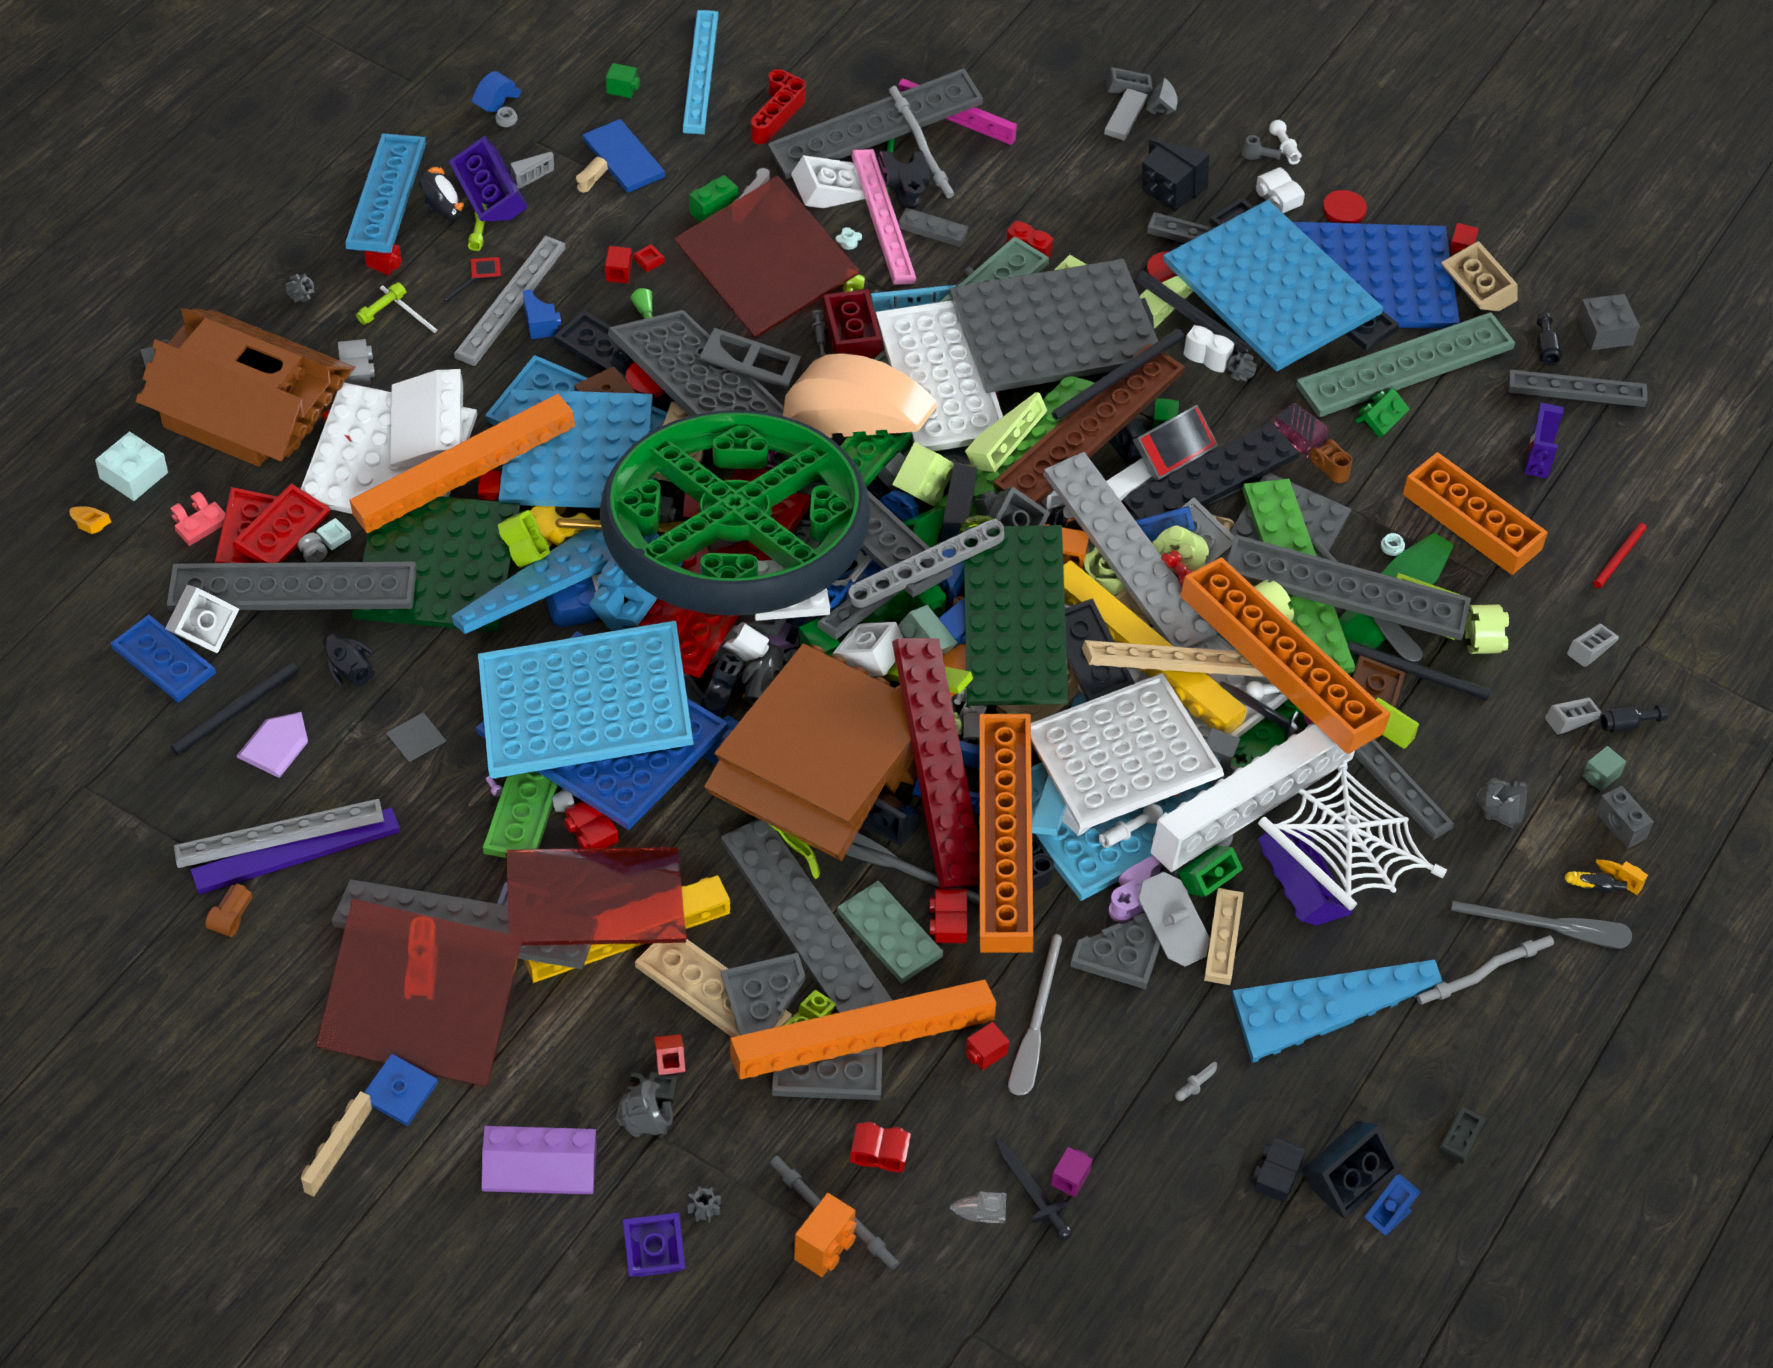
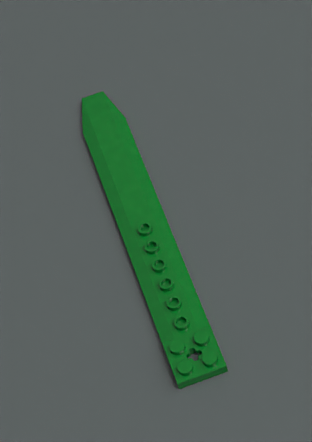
M1432 533L1398 554L1381 574L1396 577L1400 573L1435 585L1439 580L1454 544L1436 533ZM1347 610L1339 618L1348 646L1350 641L1377 649L1386 640V637L1372 616ZM1351 654L1354 665H1356L1359 656ZM1289 699L1274 710L1287 719L1294 712H1298L1297 725L1303 729L1308 726L1304 719V713ZM1263 718L1239 737L1241 739L1232 764L1237 768H1244L1254 758L1262 757L1268 753L1275 745L1280 746L1284 743L1285 729L1268 718ZM1237 758H1242V759H1244L1245 762H1246V764L1243 763V762H1241L1240 764H1237V763H1236Z

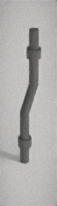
M775 1156L770 1164L784 1177L783 1181L790 1189L794 1188L815 1210L821 1200L802 1181V1176L795 1169L791 1170L779 1156ZM855 1217L857 1224L854 1232L868 1245L867 1249L874 1257L878 1256L891 1270H894L900 1262L886 1249V1244L879 1237L875 1238Z

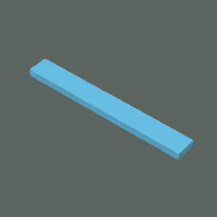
M697 10L683 133L705 134L718 24L717 11Z
M1082 692L1074 698L1071 708L1087 702ZM1049 775L1032 822V833L1057 836L1066 804Z

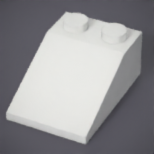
M803 155L791 173L805 206L826 208L865 199L854 163Z

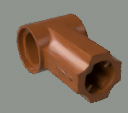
M231 885L218 907L214 906L210 910L206 919V928L228 937H233L239 929L241 915L253 898L252 892L243 885Z

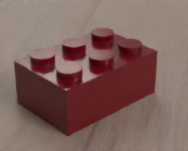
M869 290L825 294L823 314L833 354L857 355L870 359L876 358L881 353L882 338Z

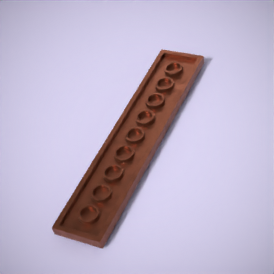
M1148 343V344H1147L1141 351H1139L1135 356H1137L1138 354H1140L1141 352H1143L1144 350H1146L1147 348H1149L1150 346H1152V344ZM1164 352L1066 416L993 481V488L1000 492L1013 486L1039 504L1054 491L1043 475L1044 469L1082 452H1085L1089 458L1093 456L1185 373V366Z

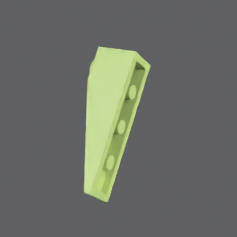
M1175 276L1162 283L1184 299L1193 292L1179 276ZM1145 290L1139 296L1140 299L1145 298L1154 317V329L1174 310L1172 306L1149 290Z
M1034 393L977 436L965 450L971 465L978 466V470L993 473L997 471L1047 412L1040 393Z

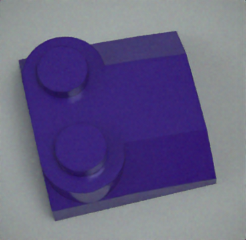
M679 1213L623 1219L629 1277L651 1276L685 1270Z

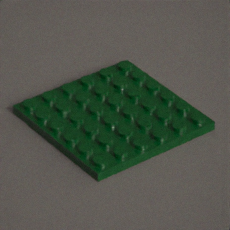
M440 496L424 504L422 507H418L402 517L394 519L379 529L369 532L363 562H416L417 571L412 609H353V619L457 628L453 624L452 615L509 579L512 558L509 546L499 534L498 524L509 517L519 514L521 511L520 504ZM502 617L475 630L499 632Z

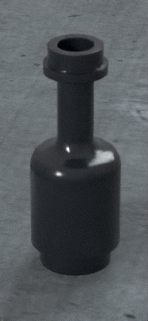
M1543 312L1537 316V325L1542 330V333L1537 337V346L1540 360L1545 365L1552 366L1560 362L1562 349L1559 335L1551 331L1550 328L1553 322L1551 315Z
M1627 705L1607 708L1606 711L1600 714V723L1604 731L1614 733L1634 730L1639 726V721L1656 719L1657 722H1662L1667 719L1668 714L1664 705H1655L1654 709L1638 711L1635 706Z

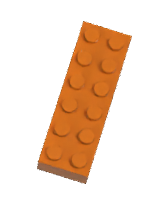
M1435 453L1407 476L1403 491L1405 497L1511 575L1515 574L1542 551L1548 533L1546 530L1440 453Z

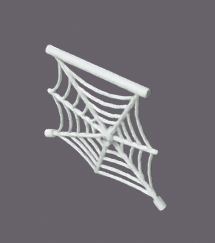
M1344 758L1341 759V764L1338 766L1339 772L1330 782L1316 789L1305 791L1300 788L1298 790L1303 796L1302 803L1293 817L1278 824H1273L1266 817H1263L1258 823L1350 911L1357 905V902L1351 898V895L1360 890L1384 888L1390 889L1392 893H1395L1396 888L1394 885L1396 879L1403 871L1412 868H1427L1431 870L1432 874L1442 879L1447 869L1437 864H1430L1424 858L1409 833L1407 824L1409 818L1377 798L1347 772V761ZM1341 776L1342 784L1336 792L1318 799L1310 795L1330 787ZM1347 778H1349L1358 788H1360L1370 798H1372L1374 801L1379 803L1381 806H1383L1385 809L1393 813L1398 818H1393L1392 816L1384 812L1382 809L1377 807L1375 804H1373L1371 801H1369L1347 781ZM1348 788L1387 819H1380L1354 801L1348 794ZM1343 791V800L1329 805L1321 803L1337 796ZM1306 799L1313 803L1312 812L1307 820L1302 824H1289L1301 815ZM1350 803L1376 821H1370L1358 814L1350 806ZM1344 804L1345 810L1341 813H1335L1331 810V808ZM1317 807L1323 810L1322 817L1317 824H1308L1315 816ZM1327 814L1332 817L1327 824H1322ZM1336 820L1340 824H1333V822ZM1400 823H1403L1406 837L1418 857L1410 854L1400 832ZM1392 824H1396V833L1402 849L1396 845ZM1382 825H1388L1392 845L1385 842ZM1378 826L1379 838L1372 835L1370 827ZM1280 830L1296 836L1320 853L1339 876L1345 891ZM1293 830L1303 832L1326 846L1346 870V880L1336 864L1322 849ZM1308 830H1316L1333 841L1346 856V862L1329 843ZM1324 830H1328L1331 833L1337 835L1344 843H1346V849L1335 837H1333L1330 833ZM1359 835L1365 837L1366 839L1362 841ZM1369 841L1375 842V843L1372 844L1369 848H1367V846H1366L1367 842H1369ZM1380 845L1389 849L1380 853L1376 859L1371 853L1375 847ZM1352 846L1361 848L1363 852L1352 853ZM1397 853L1401 855L1390 859L1384 865V869L1378 864L1379 860L1387 854ZM1352 857H1367L1371 863L1360 862L1352 864ZM1409 859L1417 863L1400 868L1393 875L1391 881L1386 875L1388 867L1393 862ZM1361 866L1374 867L1378 873H1362L1351 876V869ZM1358 878H1382L1385 884H1364L1351 890V880Z

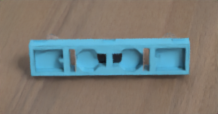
M941 283L939 287L891 292L875 290L871 293V301L875 313L939 303L949 294V288L956 287V285L948 286L946 283ZM934 292H935V302H933V293H934Z

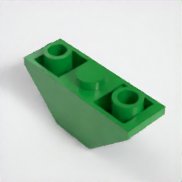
M941 508L926 511L903 523L931 548L937 545L945 510Z

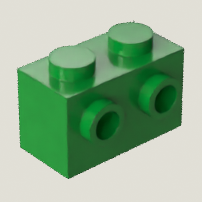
M725 175L712 180L709 184L689 194L690 214L703 226L731 210L734 200L738 199V187Z
M1214 845L1178 871V874L1188 894L1206 897L1242 871L1243 868L1233 847Z

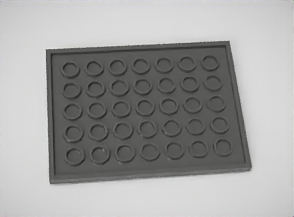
M1124 259L949 288L951 301L986 393L1060 381L1069 376L1083 377L1111 372L1132 359L1148 343L1153 345L1158 342Z

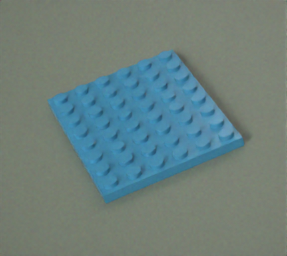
M1269 200L1168 252L1163 257V262L1276 372L1382 314L1383 307Z

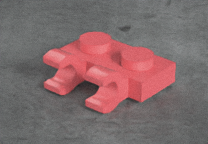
M199 491L191 495V499L194 501L192 506L198 511L188 517L184 508L179 503L170 508L174 513L172 518L178 523L175 525V531L189 546L223 527L225 512L216 502L208 505L204 496Z

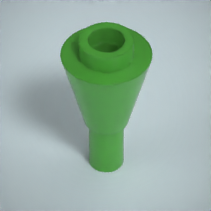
M645 288L635 290L630 297L631 301L644 319L653 317L652 291Z

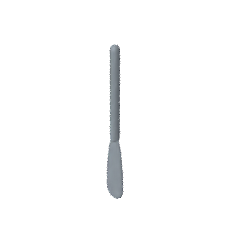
M1059 934L1053 935L1030 1027L1021 1042L1008 1081L1010 1092L1018 1096L1029 1093L1034 1086L1040 1055V1027L1062 942V937Z

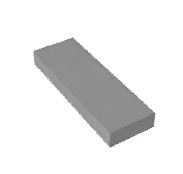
M1127 88L1108 122L1104 134L1125 140L1147 100V94Z

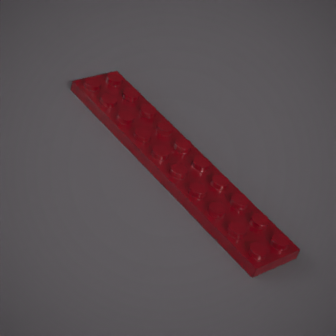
M897 638L892 641L939 888L980 886V844L939 638Z

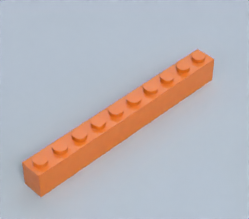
M556 394L350 499L353 516L366 533L379 529L394 519L400 518L404 514L422 507L431 500L443 496L447 492L466 484L468 481L507 463L509 460L527 453L540 444L568 432L575 427L573 410L559 394Z
M980 980L730 1038V1057L739 1079L756 1077L761 1074L782 1071L800 1065H808L838 1056L859 1053L874 1047H885L898 1042L910 1041L941 1032L987 1023L995 1019L996 1001L986 980Z

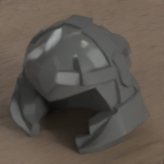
M1520 777L1514 778L1509 783L1497 778H1491L1483 788H1480L1476 797V802H1478L1482 809L1484 817L1488 820H1497L1514 829L1516 823H1521L1524 817L1527 801V784Z
M644 1080L620 1099L616 1119L620 1126L623 1125L632 1136L639 1137L644 1133L651 1135L667 1134V1129L673 1121V1113L670 1101L663 1102V1108L658 1109L656 1089L660 1088L659 1083Z

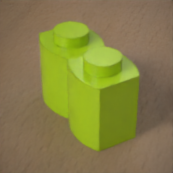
M529 510L509 517L498 524L499 534L509 546L511 558L518 567L521 568L541 560L550 554L548 543L539 532L538 524Z

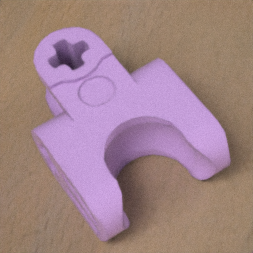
M1153 855L1127 869L1119 877L1118 882L1121 886L1113 891L1108 909L1109 915L1114 921L1125 923L1144 912L1138 900L1142 881L1158 875L1162 865Z

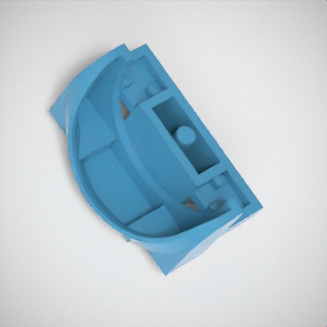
M658 533L651 536L642 535L647 544L660 537ZM611 557L597 578L599 582L598 590L595 592L589 605L609 629L617 631L638 626L657 598L634 583ZM624 595L629 600L626 604H624Z

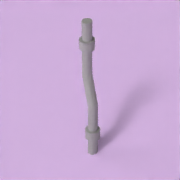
M896 86L891 87L889 92L896 102L895 106L899 113L903 114L911 127L919 149L923 152L926 163L934 175L933 179L936 185L941 187L947 198L953 197L954 192L948 183V177L944 171L940 170L931 155L921 127L909 109L910 104L906 98L902 97Z
M1549 935L1536 941L1529 940L1521 943L1520 947L1493 957L1473 974L1450 983L1442 982L1435 985L1434 989L1417 995V1001L1422 1005L1435 999L1442 1000L1451 996V993L1480 982L1500 965L1521 957L1528 958L1536 955L1537 951L1554 945V940Z

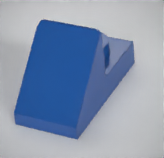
M1398 1174L1364 1218L1386 1236L1410 1214L1411 1209L1409 1207L1421 1192L1403 1176Z

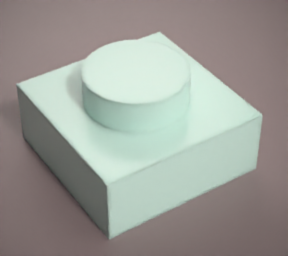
M336 518L316 530L321 541L331 550L351 539L350 531Z

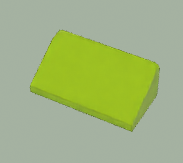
M1377 698L1376 701L1390 713L1385 732L1382 735L1405 749L1415 739L1419 724L1387 702Z

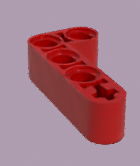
M780 69L772 70L769 73L768 91L772 98L751 120V139L754 143H767L805 103L806 83L804 80Z

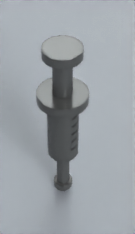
M814 310L812 317L816 319V322L812 324V330L816 333L817 345L820 347L821 352L820 356L823 357L826 355L824 352V346L826 345L824 330H826L827 325L821 321V317L824 315L823 311Z

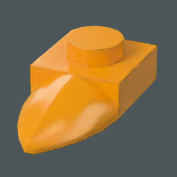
M83 506L70 508V516L76 521L78 528L88 533L100 532L106 525L111 523L109 514L98 509Z
M1596 860L1597 865L1604 873L1612 874L1615 880L1627 881V890L1636 895L1642 890L1648 874L1644 873L1640 868L1628 862L1621 865L1613 861Z

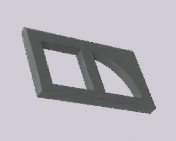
M717 328L713 329L699 356L701 361L785 389L789 387L801 359V356ZM720 340L749 349L743 363L730 357L723 350ZM762 353L788 362L783 375L754 367L753 364L758 354Z

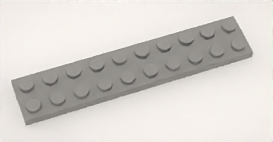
M1085 452L1044 469L1043 475L1160 636L1172 646L1195 648L1216 638L1218 632L1180 597L1182 586L1179 584L1178 578L1165 565L1159 552Z

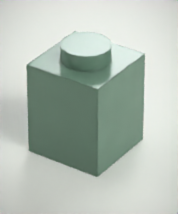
M1606 746L1587 762L1583 777L1588 783L1602 792L1621 776L1626 761Z

